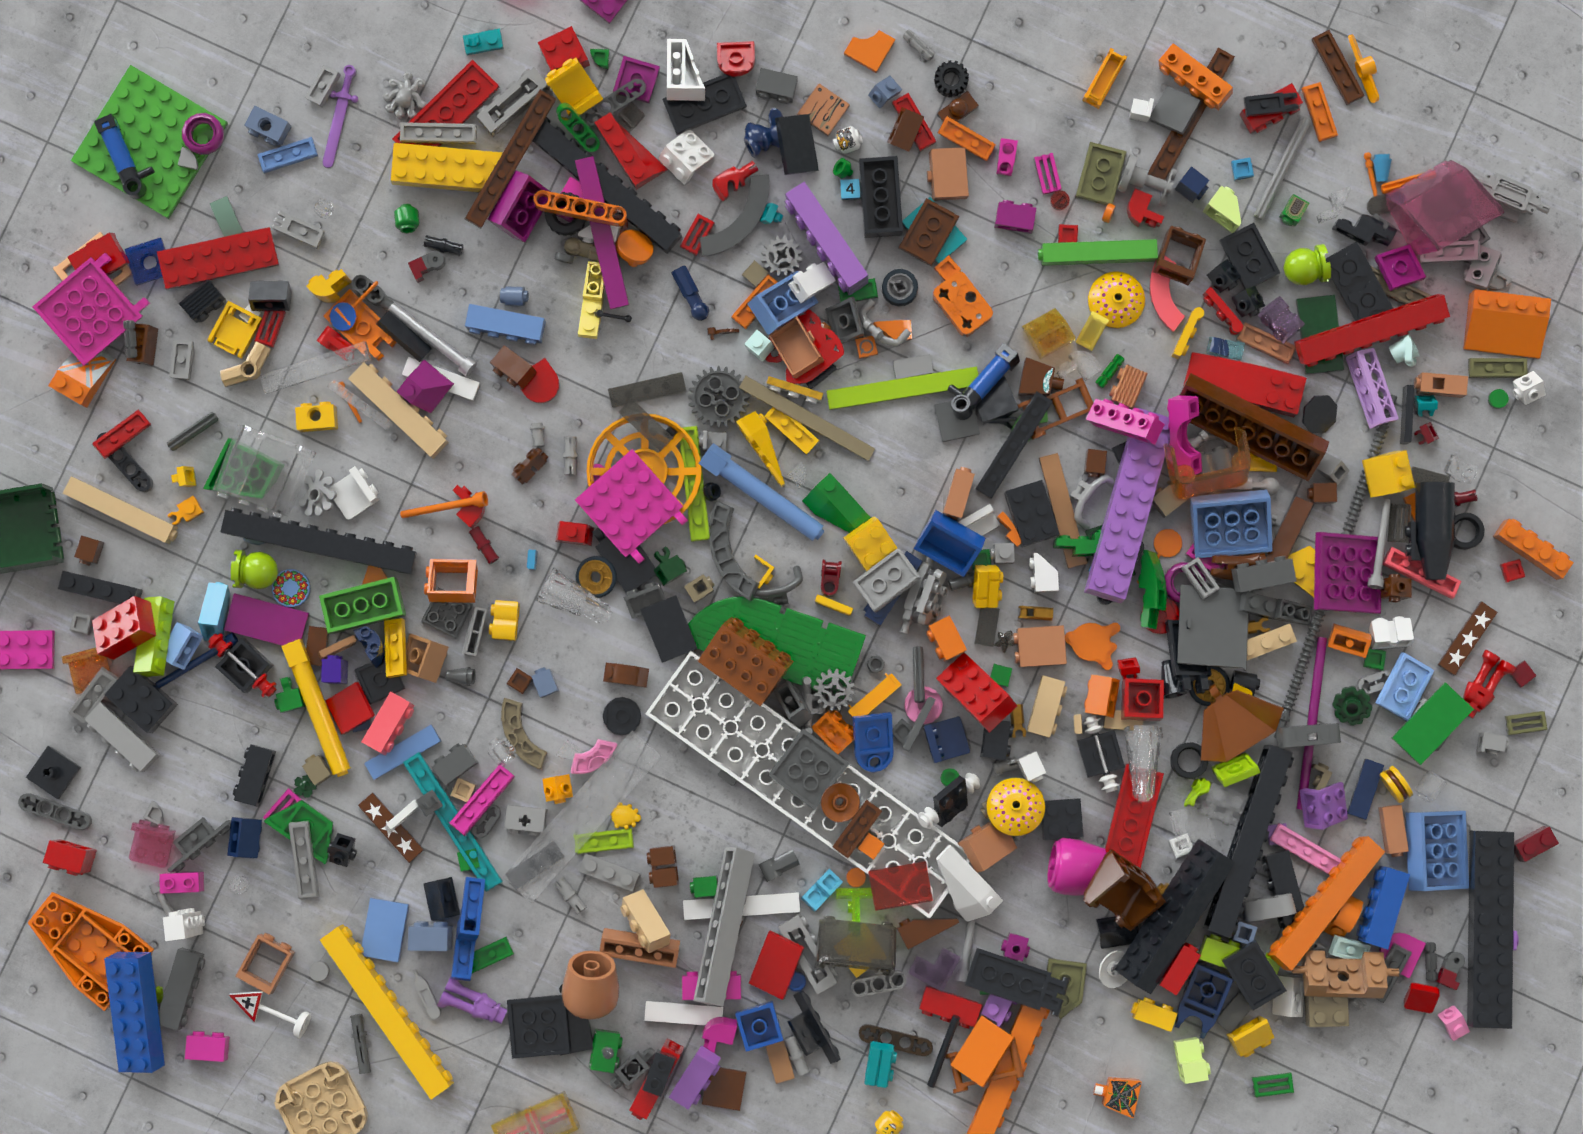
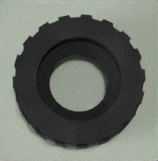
M561 192V193H560V194H564V195H568V196H573V197H578V198H579V196L574 195V194H572L571 192H569V193ZM559 201L556 206L559 208L563 205H567V203L565 201ZM578 205L575 208L579 213L584 212L586 209L584 205ZM545 212L547 225L558 235L572 236L578 233L587 221L574 218L570 223H562L558 220L556 214Z

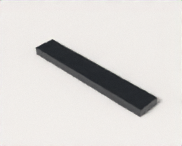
M1036 391L975 488L976 490L992 499L1052 404V400Z

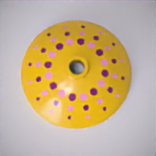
M1119 271L1108 272L1097 278L1092 284L1088 294V306L1090 312L1093 311L1109 320L1106 327L1123 328L1131 325L1140 317L1145 306V294L1141 284L1133 276ZM1115 295H1120L1121 300H1116Z
M1009 778L1003 780L991 790L988 796L987 814L989 820L997 830L1006 835H1026L1034 831L1044 817L1045 801L1037 786L1025 779ZM1018 802L1020 807L1014 808L1012 804Z

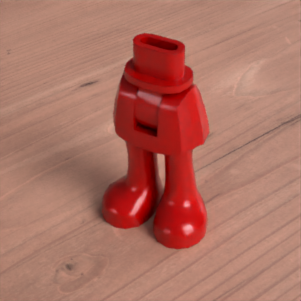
M1488 650L1483 652V664L1477 677L1473 682L1467 683L1463 699L1474 709L1468 715L1472 719L1477 712L1480 713L1481 710L1485 709L1494 700L1493 693L1503 676L1513 674L1517 669L1509 662L1500 660L1499 656ZM1497 664L1487 685L1483 687L1482 685L1489 672Z

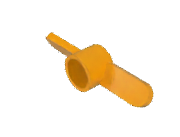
M1351 34L1348 36L1357 60L1355 61L1356 72L1362 80L1369 101L1371 103L1378 102L1379 93L1372 78V75L1377 73L1376 64L1371 56L1362 58L1356 39Z

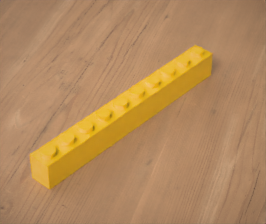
M343 924L321 938L320 942L428 1097L432 1100L454 1083L451 1073L443 1068L440 1057L431 1051L428 1040L422 1038L416 1023L411 1022L408 1018V1012L403 1006L399 1005L396 994L387 988L384 977L374 969L373 961L370 958L364 957L362 954L364 949L360 943L355 942L352 937V931Z

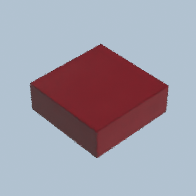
M1525 660L1515 666L1517 668L1515 673L1510 674L1520 688L1536 677V674Z

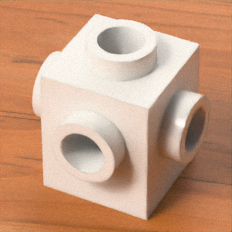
M1534 371L1513 381V394L1517 400L1520 399L1525 405L1546 395L1544 382Z

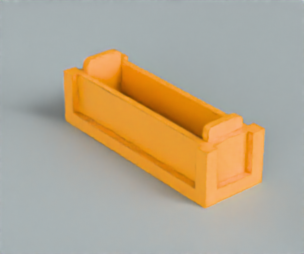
M1110 48L1082 101L1099 109L1125 63L1127 56H1121L1114 52V49Z
M885 673L884 675L887 678L853 707L850 704L848 705L850 708L848 713L852 717L869 714L898 689L901 683L892 673L889 676Z

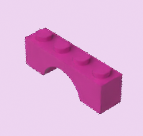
M1178 395L1168 399L1167 405L1169 412L1168 428L1170 430L1169 447L1171 449L1170 465L1172 475L1194 476L1202 472L1201 453L1196 451L1188 441L1187 427L1193 418L1199 416V402L1197 396Z

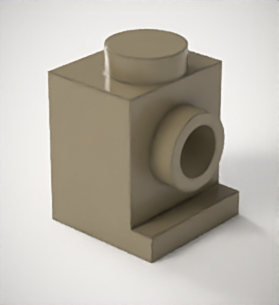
M702 574L684 587L693 602L697 603L714 592L712 587L715 584L709 576L705 577ZM699 585H703L705 589L704 591L699 592L697 590V587Z

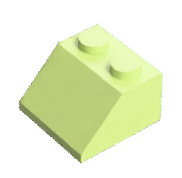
M1221 185L1203 210V213L1229 232L1234 233L1241 224L1238 199L1232 189L1229 187L1224 188Z

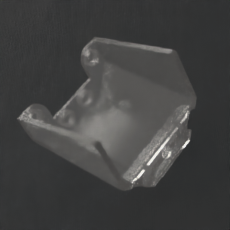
M237 425L213 490L218 491V496L227 499L229 496L239 498L238 502L247 506L250 503L258 505L256 509L268 513V510L272 511L271 515L281 519L283 516L289 517L316 452L272 434L245 425Z

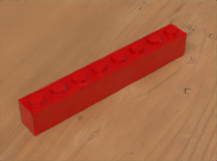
M1435 294L1294 341L1300 363L1310 367L1317 365L1318 361L1325 359V361L1335 359L1336 355L1343 353V355L1353 353L1354 349L1361 347V349L1371 347L1372 343L1376 341L1380 343L1389 341L1390 337L1394 335L1398 337L1409 334L1408 331L1412 329L1416 331L1427 328L1426 325L1430 323L1434 325L1443 323L1445 318L1450 317L1445 295Z

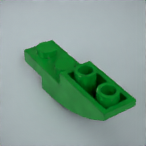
M1097 530V532L1092 534L1091 540H1089L1090 537L1088 536L1070 539L1071 536L1060 535L1059 538L1053 541V548L1072 549V557L1094 556L1101 530Z
M1143 550L1141 573L1138 577L1139 588L1145 589L1143 612L1140 616L1141 627L1157 630L1159 611H1166V582L1157 554L1149 550Z

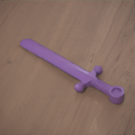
M352 65L344 67L345 78L342 90L337 93L333 90L330 94L331 98L338 97L322 162L326 168H330L334 163L348 101L358 102L356 95L351 96L349 94L352 77L356 75V69Z

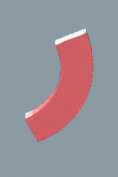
M1167 256L1164 257V260L1176 264ZM1155 261L1150 278L1151 301L1160 320L1167 328L1174 332L1185 315L1177 309L1171 298L1170 279L1153 272L1156 264Z

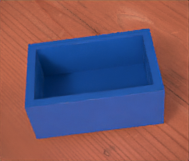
M935 510L918 537L914 549L964 577L982 550L986 538Z

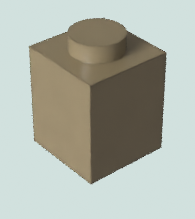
M321 755L308 757L305 760L306 764L302 766L314 785H319L333 776Z

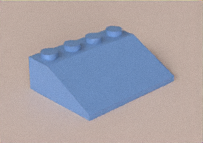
M1267 489L1190 497L1195 559L1197 557L1206 558L1214 555H1239L1272 551L1271 497Z
M1466 811L1406 812V837L1409 850L1407 852L1408 874H1410L1408 881L1409 890L1469 889Z

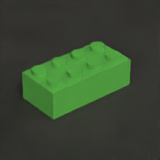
M395 577L319 595L329 634L406 616L398 579Z

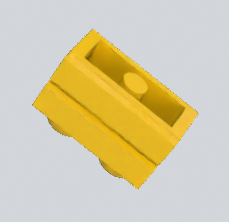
M975 565L972 602L976 608H997L998 601L1002 600V591L999 587L1000 583H1003V572L1000 571L997 565Z

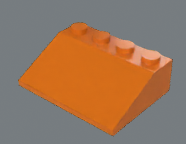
M1473 290L1469 293L1463 350L1540 359L1550 316L1551 299Z

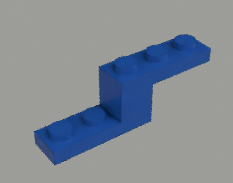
M465 878L461 916L457 922L451 979L471 980L475 942L480 931L485 879Z

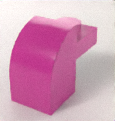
M716 1017L707 1022L702 1034V1038L705 1039L703 1047L714 1053L717 1042L733 1045L737 1020L727 1017Z

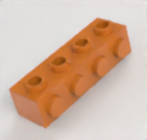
M1174 43L1159 59V69L1166 76L1171 75L1175 78L1174 81L1178 85L1187 87L1194 97L1202 98L1204 103L1211 109L1215 108L1219 111L1233 94V87Z
M1507 519L1502 522L1493 535L1494 538L1554 579L1564 578L1574 563L1569 560V555L1556 551L1550 542L1541 541L1537 538L1538 535L1535 532L1525 530L1521 527L1522 524L1515 519Z

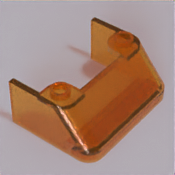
M1239 427L1234 428L1238 452L1231 458L1232 467L1195 475L1193 468L1189 465L1177 466L1174 447L1167 443L1163 444L1173 494L1179 499H1187L1244 485L1248 480L1251 465L1246 431Z

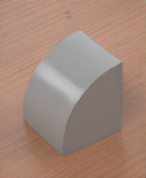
M1325 453L1316 469L1322 476L1332 483H1337V485L1350 471L1342 460L1328 453Z

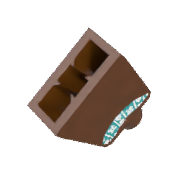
M1026 357L1018 396H1034L1037 391L1047 397L1050 395L1051 388L1063 389L1064 379L1054 377V367Z

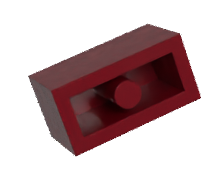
M1542 826L1514 841V853L1520 862H1526L1558 845L1559 842L1550 826Z

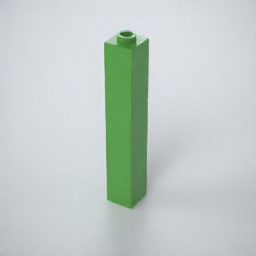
M1157 239L1043 243L1041 249H1038V261L1042 260V266L1155 262L1158 259Z

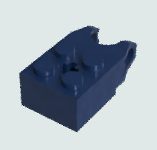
M1197 962L1179 1002L1175 1027L1179 1028L1187 1017L1196 1016L1202 1021L1200 1038L1204 1039L1207 1032L1215 1025L1234 980L1232 976ZM1210 984L1212 991L1208 990V993H1205L1203 986Z

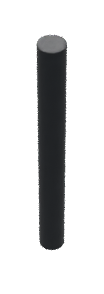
M958 1015L952 1016L927 1083L931 1088L935 1087L960 1020Z

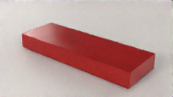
M909 93L892 102L898 115L902 107L921 115ZM924 119L914 140L920 152L937 142Z
M138 409L94 441L92 445L106 459L150 427L151 423Z

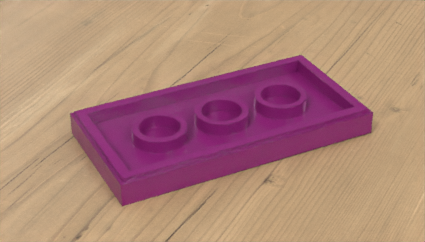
M234 593L224 630L283 646L303 638L309 613Z

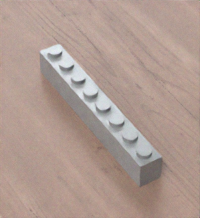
M725 847L693 1001L712 1006H724L739 928L742 922L743 908L746 903L747 889L750 884V874L754 864L755 853L735 847Z

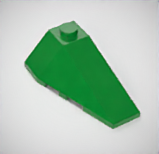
M831 473L822 479L802 500L816 516L848 533L871 518Z

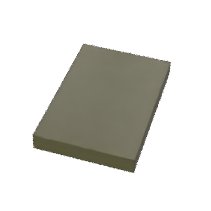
M1090 142L1075 197L1106 206L1109 203L1113 204L1127 151Z

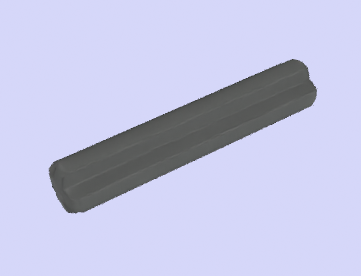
M210 412L167 442L168 447L175 451L216 423L218 417L215 413Z
M921 646L913 647L914 701L916 703H923L925 701L923 647Z

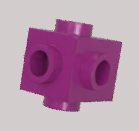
M1009 932L1007 940L1003 939L1001 951H1004L1003 956L1015 961H1023L1024 957L1027 958L1030 947L1027 946L1029 938ZM1018 946V950L1013 952V947Z

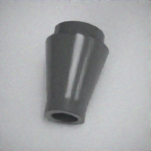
M470 667L447 670L446 680L470 686V684L475 683L476 671Z

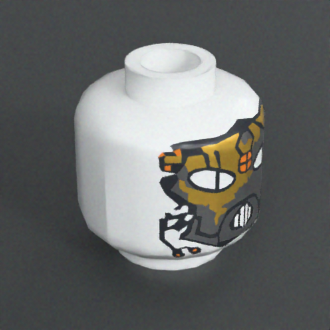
M853 126L838 130L836 132V139H833L835 148L837 150L840 149L844 154L860 149L861 143H863L859 129H855Z

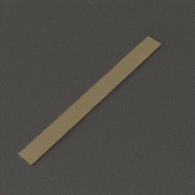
M745 376L739 386V389L861 458L867 461L870 460L875 448L748 376Z

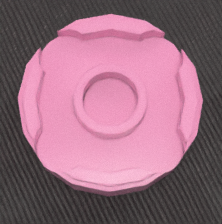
M924 686L925 701L923 703H916L914 701L913 689L905 699L904 708L906 715L911 721L915 722L927 698L932 697L936 699L923 724L926 725L933 723L939 718L943 703L941 696L936 690Z

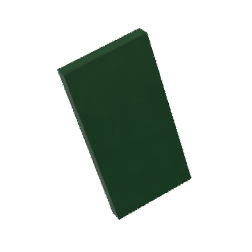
M1335 295L1296 299L1301 339L1339 327ZM1337 354L1336 358L1332 360H1319L1318 364L1307 367V365H1304L1305 375L1345 370L1343 354Z

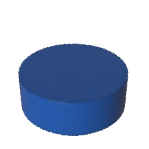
M795 971L789 989L797 992L805 987L806 978L801 972Z

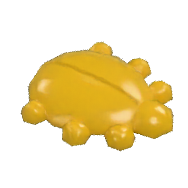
M621 802L618 803V806L613 809L611 814L615 828L624 827L627 830L630 825L635 827V822L641 820V816L637 814L638 809L635 808L633 810L631 804L626 806Z

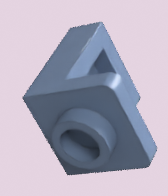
M888 76L877 83L868 96L879 108H882L888 100L898 95L902 89L891 76Z

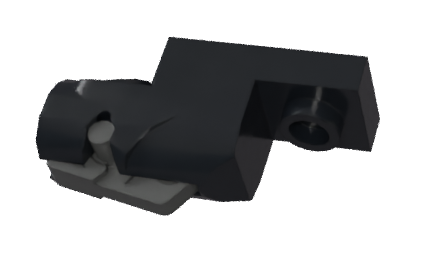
M1362 214L1355 226L1347 219H1338L1332 227L1336 232L1364 246L1368 245L1371 239H1374L1373 242L1388 247L1397 232L1395 226L1378 214L1372 216Z

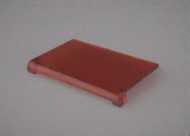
M926 861L868 871L875 911L933 901Z

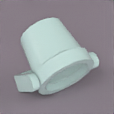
M1410 334L1403 336L1402 339L1389 346L1396 363L1405 361L1409 367L1416 365V358L1420 354Z

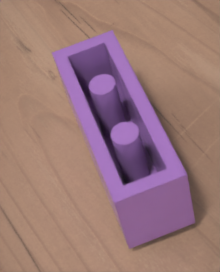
M701 1045L669 1098L688 1110L692 1104L696 1105L702 1096L699 1094L702 1089L705 1091L711 1082L709 1077L711 1075L715 1076L721 1067L718 1065L721 1057Z

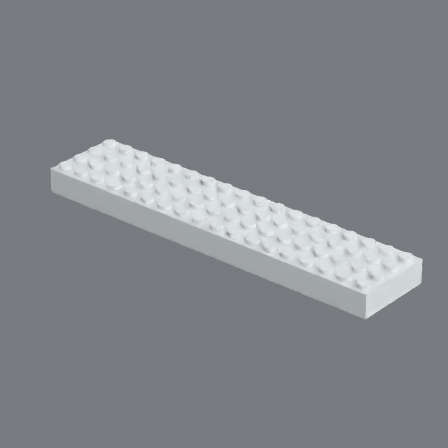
M690 651L645 714L835 850L832 846L853 818L845 822L832 821L824 814L821 802L813 810L768 776L801 730L764 703L761 707L699 663L698 659L700 657ZM848 765L835 784L845 783L857 791L860 799L859 809L867 799L882 810L868 832L885 844L873 860L858 849L866 837L865 835L850 857L846 859L930 919L948 894V886L941 874L936 858L949 844L969 864L970 861L966 853L955 840L934 825L931 829L923 827L919 823V817L916 812ZM838 798L836 800V804L840 805L842 803V799Z

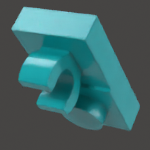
M500 28L463 35L466 55L504 49Z

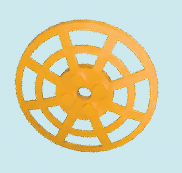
M646 413L623 417L605 428L595 440L587 460L586 471L589 487L594 483L593 475L602 476L611 468L617 451L623 456L629 452L624 444L641 438V449L635 450V453L663 484H665L667 476L679 475L677 485L672 492L675 498L683 485L684 475H696L693 490L688 500L684 503L683 508L679 510L683 514L692 504L698 493L702 474L701 465L698 464L701 460L698 449L688 433L677 423L666 417ZM641 420V432L630 434L620 441L611 433L626 423ZM648 420L666 424L678 433L669 440L660 434L649 432ZM606 438L614 447L607 456L605 468H593L596 453ZM649 438L663 442L665 444L664 448L659 453L649 449ZM683 438L687 441L693 452L696 467L684 468L682 456L676 447ZM671 450L677 458L679 468H667L664 458ZM674 516L671 517L665 524L675 520L676 518Z

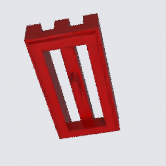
M697 214L680 248L697 256L701 250L700 242L696 249H693L706 223L709 225L702 237L709 235L715 222ZM699 220H703L690 245L687 246L686 244Z
M265 311L254 341L274 348L286 314L285 311H272L273 314L264 340H261L270 311ZM277 314H279L271 340L268 342Z

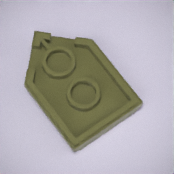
M1048 958L1047 971L1051 972V977L1062 980V977L1070 979L1065 996L1057 994L1056 997L1064 1000L1058 1016L1060 1019L1082 1003L1087 963Z

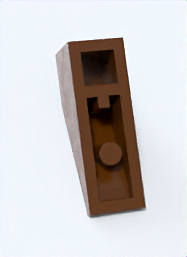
M906 918L899 922L900 926L897 927V930L909 950L960 922L957 918L912 920Z

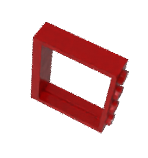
M667 1038L661 1051L676 1056L671 1074L684 1047ZM644 1083L629 1109L632 1112L631 1115L639 1120L643 1118L647 1120L659 1097L642 1090Z

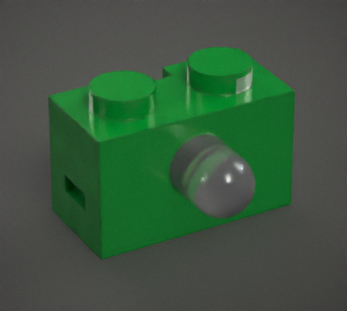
M595 1028L593 1048L589 1062L590 1070L614 1073V1068H618L619 1057H617V1051L621 1049L623 1041L619 1032Z

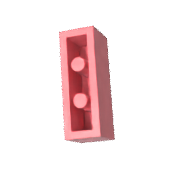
M390 691L361 742L386 756L393 749L396 737L403 732V725L412 716L415 705Z

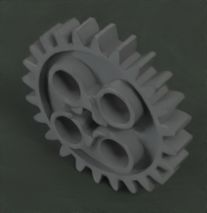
M720 366L717 367V371L710 367V373L703 370L704 376L701 377L697 374L696 376L699 381H692L695 388H689V391L693 393L688 395V399L693 400L689 403V406H695L692 413L698 412L699 414L696 418L699 420L703 417V424L710 421V427L714 423H717L718 428H720L721 423L728 427V421L735 424L734 418L741 419L739 413H746L743 406H749V403L745 400L749 399L750 395L744 394L745 392L739 389L742 381H739L741 375L739 374L735 377L734 369L728 373V367H725L724 371H721ZM719 380L721 385L719 388L714 389L710 386L711 381ZM704 388L709 389L716 395L722 393V398L734 403V405L730 406L721 399L716 401L715 396L704 391ZM730 389L736 390V397L729 398L726 395L727 391ZM702 397H710L711 402L708 405H703L701 403ZM724 405L728 408V411L721 415L717 412L719 406Z

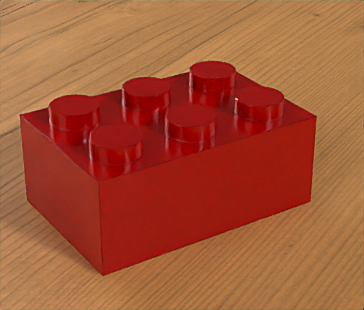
M136 596L92 620L97 654L113 660L156 636L151 602Z

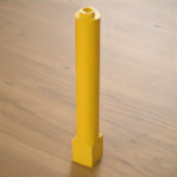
M298 639L281 646L289 668L292 669L332 775L337 774V777L348 774V769L351 767L311 667L310 658L303 640Z

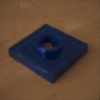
M161 237L125 249L135 285L138 286L163 278L157 251L166 250ZM148 256L155 257L157 262L156 266L151 269H146L144 266V260Z

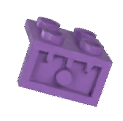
M1337 782L1321 790L1309 788L1300 790L1305 827L1323 830L1348 819L1343 782Z

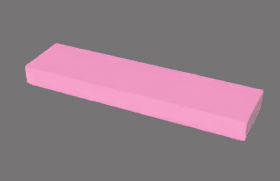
M1278 823L1269 839L1328 875L1330 870L1341 862L1340 858Z

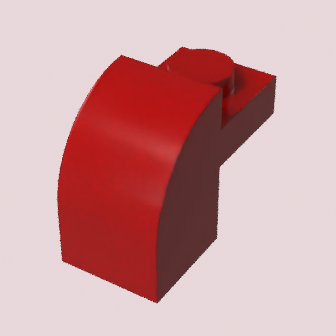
M1135 188L1127 205V214L1130 221L1137 227L1140 226L1142 221H1145V224L1149 227H1160L1164 216L1147 210L1153 195Z
M457 485L452 490L461 499L471 498L472 492L465 486L461 488ZM465 506L456 515L473 529L482 519L485 507Z

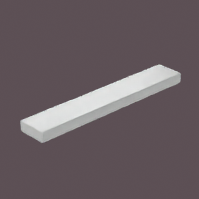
M799 892L746 896L742 916L800 912ZM715 898L683 900L684 920L711 918Z

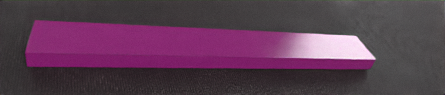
M594 156L575 160L584 199L605 203ZM601 208L596 209L594 212L598 217L603 216L605 213ZM589 221L610 309L628 306L629 301L611 225Z

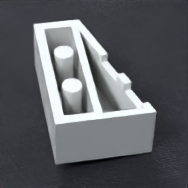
M667 39V100L705 101V87L702 84L687 40Z

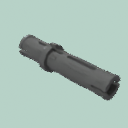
M355 1014L350 1016L353 1030L351 1036L354 1038L359 1074L371 1072L365 1037L367 1031H364L363 1015Z

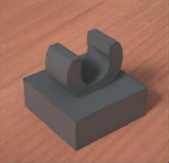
M433 789L416 800V803L426 817L443 806Z

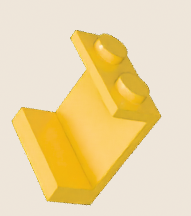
M577 58L573 60L568 59L563 63V67L550 71L545 78L547 85L550 86L559 101L570 104L579 115L603 100L602 95Z

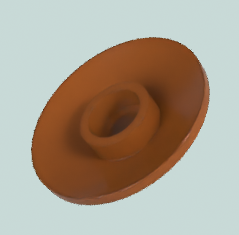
M845 783L831 785L825 790L821 798V807L824 814L835 822H845L853 818L860 805L857 791ZM838 798L842 799V803L840 805L836 804V800Z

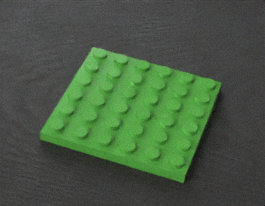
M130 65L97 119L112 114L118 121L121 128L120 132L137 171L139 172L150 166L153 167L155 173L141 179L146 186V194L141 199L136 200L169 219L208 155L193 153L198 162V170L178 166L182 147L187 148L182 139L184 123L190 116L197 113L213 115L221 122L223 129H225L228 123ZM94 123L71 161L125 193L104 140L98 133ZM200 124L193 131V139L198 144H206L213 137V129L208 124ZM134 184L131 187V192L138 189V184Z

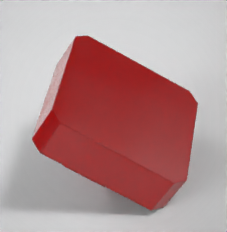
M1411 983L1404 998L1405 1009L1432 1013L1440 997L1439 988Z

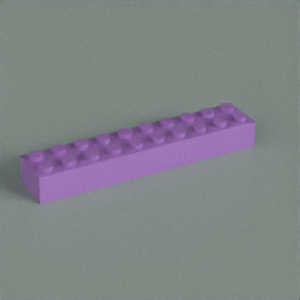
M1138 408V409L1142 410V411L1144 412V414H1147V415H1148L1149 412H1151V411H1147V410ZM1157 413L1154 414L1158 415L1159 420L1165 425L1155 445L1127 437L1084 593L1120 604L1127 596L1170 440L1169 417Z

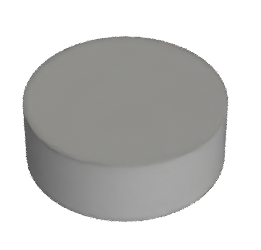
M315 962L309 968V975L315 981H322L328 977L329 967L325 962Z

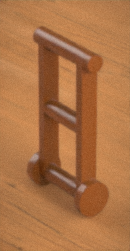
M1083 378L1075 380L1077 384L1047 396V398L1053 401L1060 420L1042 428L1037 426L1033 432L1034 435L1031 436L1032 440L1046 435V430L1090 411L1093 401ZM1079 388L1087 409L1067 417L1058 396ZM1031 399L1018 404V408L1025 410Z
M1015 1039L1009 1047L1015 1071L991 1075L988 1082L1016 1075V1079L1024 1077ZM958 1052L948 1053L945 1058L950 1059V1063H952ZM952 1067L956 1089H953V1094L968 1091V1086L977 1085L974 1081L963 1083L961 1072Z

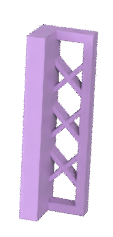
M1370 348L1356 351L1345 357L1369 428H1376L1384 423L1398 420L1399 418L1375 349ZM1365 354L1370 355L1371 364L1366 361ZM1372 372L1376 374L1377 382L1372 379ZM1378 390L1383 393V400L1378 396ZM1384 408L1389 410L1391 417L1386 418Z

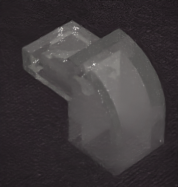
M1075 351L1068 356L1071 363L1066 361L1061 364L1057 375L1063 379L1077 369L1086 382L1101 372L1103 368L1091 353Z

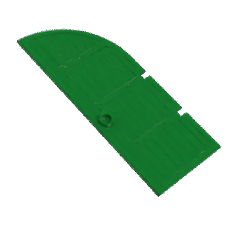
M743 596L719 600L702 609L688 623L697 648L705 651L723 623L731 617L740 619L749 630L757 631L760 638L772 642L777 650L786 652L791 656V660L794 662L782 679L803 686L802 679L808 676L811 679V689L816 691L818 690L813 688L814 685H819L816 679H822V672L827 675L828 669L835 673L836 668H838L840 674L846 671V678L848 676L852 677L866 638L864 634L832 623H828L827 629L822 628L823 620L789 608L786 609L785 614L780 613L782 606L753 597L752 601ZM832 677L826 679L823 684L832 682ZM840 679L839 682L847 687L846 683ZM833 685L832 688H829L833 691V694H836L837 691H840V689L836 688L837 685ZM840 695L838 698L843 700L846 695Z

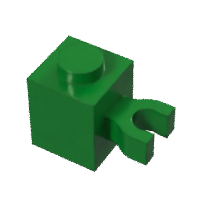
M290 677L280 679L284 692L276 694L277 699H274L276 709L280 710V713H286L306 707L299 688H292Z

